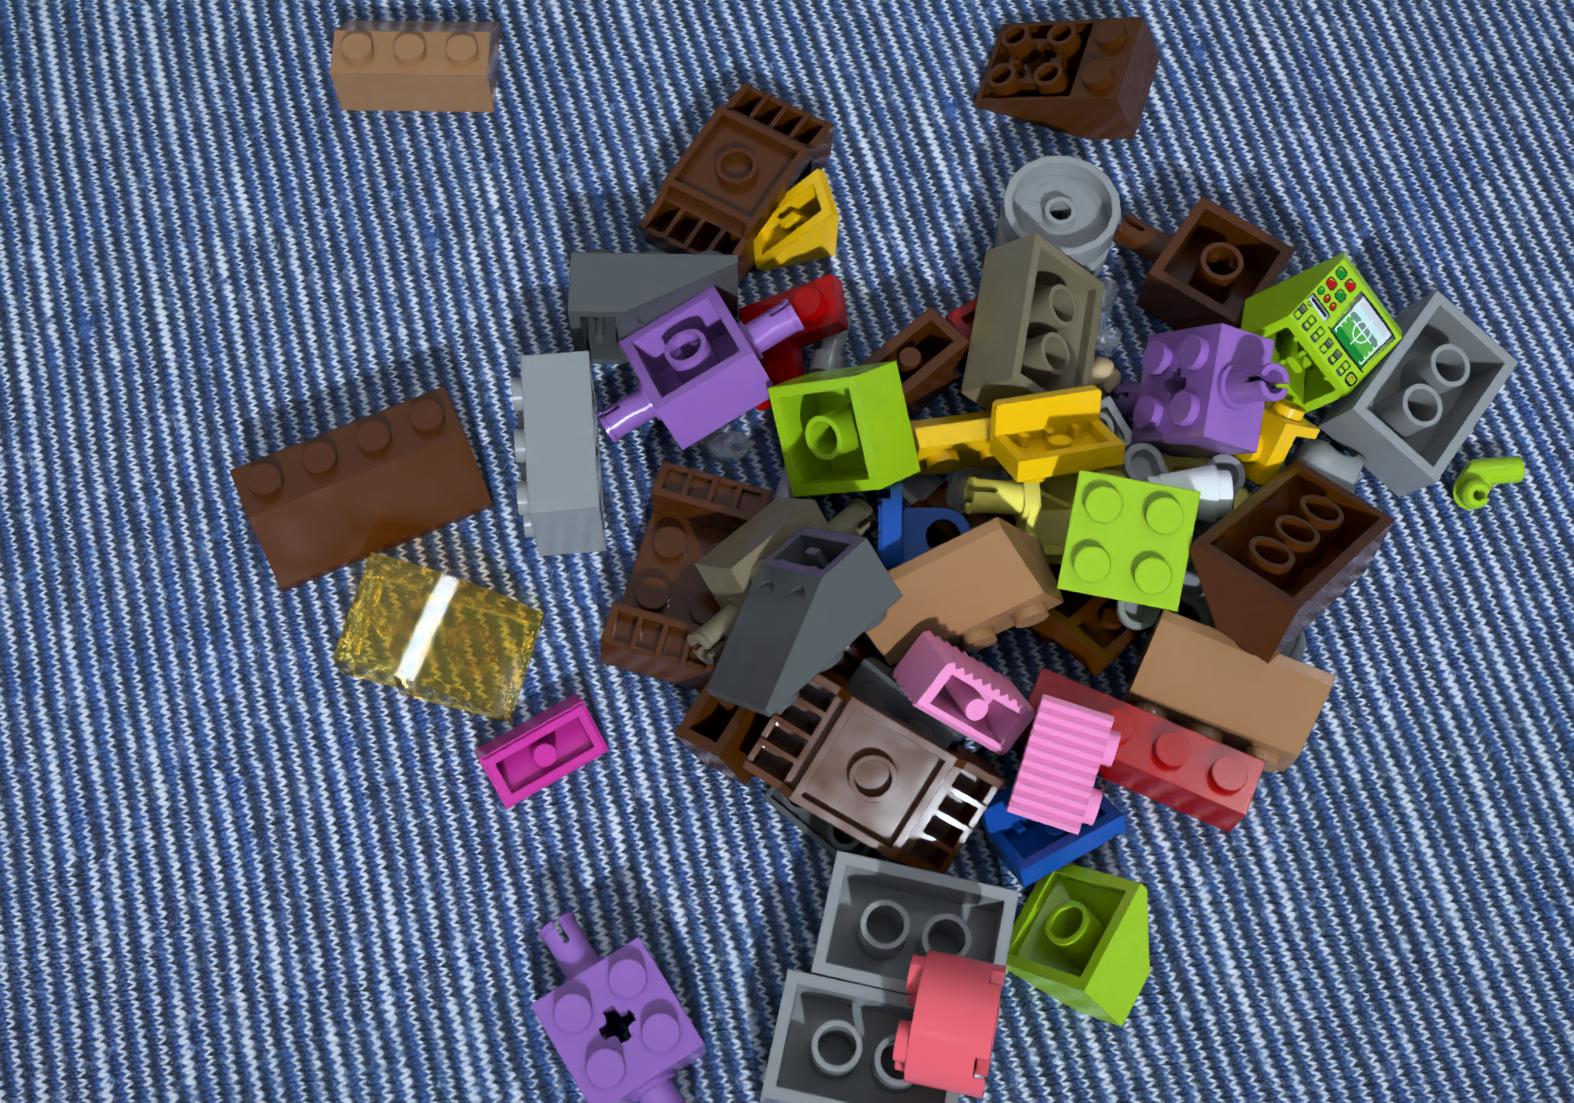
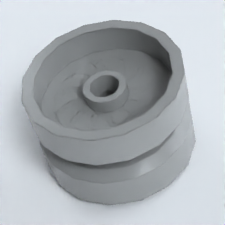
M1044 156L1028 162L1010 178L1005 190L1000 209L1001 215L998 219L994 235L995 247L1036 232L1093 276L1097 277L1103 269L1121 216L1119 193L1110 178L1090 162L1072 156Z

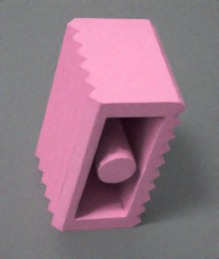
M930 630L920 634L893 671L892 678L896 679V683L901 685L900 689L904 690V694L908 696V700L912 701L914 707L1000 756L1009 751L1035 717L1034 708L1008 677H1003L1000 672H994L991 667H986L983 662H978L974 656L969 657L965 651L961 652L957 646L952 647L948 641L943 642L939 636H934Z
M1042 694L1006 811L1077 835L1080 832L1082 823L1093 826L1103 796L1102 790L1093 788L1100 764L1108 767L1112 766L1121 738V732L1111 729L1115 716Z

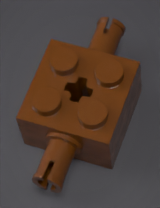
M1203 196L1198 200L1177 232H1173L1170 236L1135 217V214L1130 212L1125 218L1126 221H1122L1113 238L1115 244H1120L1153 263L1136 305L1178 330L1224 323L1241 329L1245 299L1278 284L1296 250Z

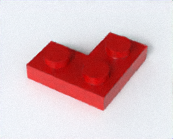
M833 274L738 309L739 319L745 325L787 298L804 327V330L801 332H796L761 353L764 359L760 360V363L773 385L805 374L802 346L849 330L842 281ZM770 398L754 408L760 412L772 408Z

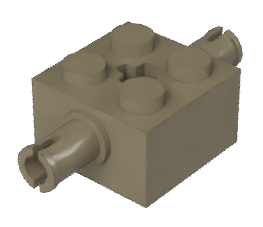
M777 497L698 560L695 566L721 610L687 636L690 646H694L697 643L700 644L693 649L696 656L708 665H713L717 662L760 564L800 528L806 526L864 537L867 533L878 527L877 516H872L870 519L865 520L867 516L874 512L872 507L864 500L854 498L849 502L848 506L827 522L815 500Z

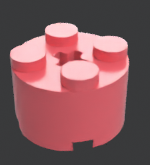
M928 950L926 957L913 954L906 985V994H909L908 1006L915 1007L912 1022L899 1021L892 1060L896 1061L895 1070L904 1072V1082L983 1099L985 1079L976 1078L974 1075L988 1077L1001 1005L999 1004L1002 987H1004L1007 966Z

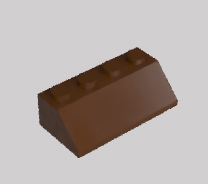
M444 386L229 470L248 519L283 592L494 507L466 434Z
M1298 459L1198 537L1189 550L1216 629L1235 641L1237 646L1243 651L1256 655L1266 663H1269L1367 570L1395 519Z

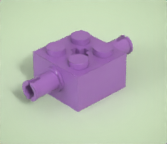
M712 285L619 341L640 380L637 382L638 389L605 409H600L596 414L614 443L619 441L621 437L657 417L659 421L662 420L678 445L684 450L770 398L767 388L774 385L760 363V360L764 359L761 353L796 332H801L804 330V327L787 298L745 325L741 320L736 323L715 286Z
M1224 323L1149 335L1147 347L1142 357L1143 372L1141 382L1122 383L1114 392L1119 395L1129 394L1128 397L1113 398V401L1122 416L1133 417L1134 425L1131 443L1151 444L1159 452L1176 457L1194 458L1216 456L1219 454L1257 453L1265 401H1279L1288 392L1286 388L1271 389L1272 385L1289 384V376L1286 369L1279 363H1271L1275 341Z
M573 912L563 914L557 918L569 939L566 943L562 940L552 921L539 931V936L545 941L566 979L561 986L532 1003L531 1007L587 1103H636L639 1101L641 1103H686L672 1079L676 1077V1073L706 1055L705 1043L640 937L635 938L607 957L602 956L598 958L578 925ZM619 1017L622 1022L634 1020L628 1027L631 1038L623 1043L616 1036H611L605 1040L603 1037L610 1032L608 1024L610 1020Z

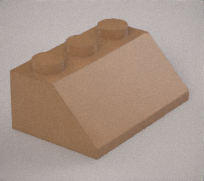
M346 21L334 30L330 76L341 109L356 111L495 112L500 24L499 22Z
M996 517L889 570L888 573L903 596L887 610V616L883 622L866 633L887 663L896 668L922 632L930 630L934 636H939L943 642L948 641L952 647L957 646L960 651L975 652L994 644L997 641L996 634L1013 626H1016V628H1026L1044 621L1049 616L1048 610L1064 603L1060 590L1057 588V582L1040 540Z
M1164 609L1140 649L1122 701L1265 761L1262 771L1275 772L1279 770L1284 772L1299 757L1329 695L1336 675L1282 654H1278L1272 661L1266 663L1256 655L1249 654L1240 649L1235 641L1217 629Z

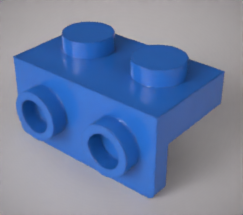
M1013 785L994 795L981 816L988 845L1024 888L1126 832L1123 814L1104 794L1093 826L1082 823L1078 835L1007 812L1006 807Z

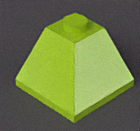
M1070 863L1039 879L1013 925L1006 970L1075 1011L1122 1027L1150 974L1148 897L1146 887L1136 881Z

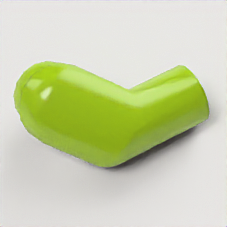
M1506 456L1469 460L1452 485L1453 499L1463 509L1472 510L1484 507L1490 500L1487 496L1493 485L1519 483L1523 480L1525 468L1522 458L1520 456Z

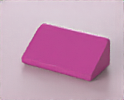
M575 694L482 745L474 753L503 805L508 809L606 753L609 749L583 700Z

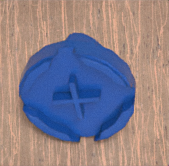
M898 481L879 490L881 505H879L878 550L879 558L887 571L931 550L927 544L926 535L929 528L935 523L947 522L952 524L958 530L959 536L971 530L964 516L953 509L903 508V481Z

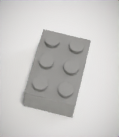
M1438 290L1399 312L1394 321L1402 330V339L1349 395L1335 401L1318 425L1350 455L1358 453L1364 456L1365 462L1363 466L1398 497L1438 481L1518 364L1517 360Z
M589 350L520 356L521 377L511 378V391L514 412L518 414L519 429H514V448L516 462L520 463L522 481L516 482L519 515L523 516L525 537H535L540 556L607 551L598 416L596 414L597 400Z
M837 850L810 974L909 995L906 994V985L913 954L926 957L928 950L1006 966L1019 891Z
M792 969L787 970L760 1103H958L959 1094L904 1082V1072L895 1070L896 1061L892 1060L899 1021L912 1022L915 1007L908 1006L909 995Z

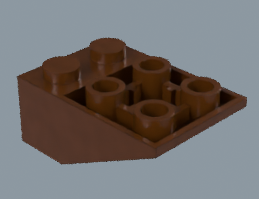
M1144 17L1002 24L975 104L977 108L1084 139H1134L1160 57Z

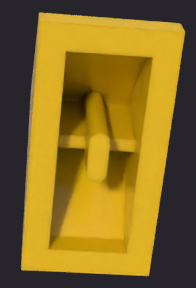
M816 169L791 188L754 239L755 264L758 270L768 271L836 255L839 214L825 171Z

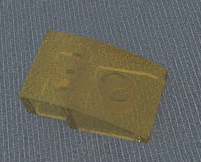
M371 552L332 659L342 674L397 687L401 695L511 722L545 617L544 613L523 603L463 579Z

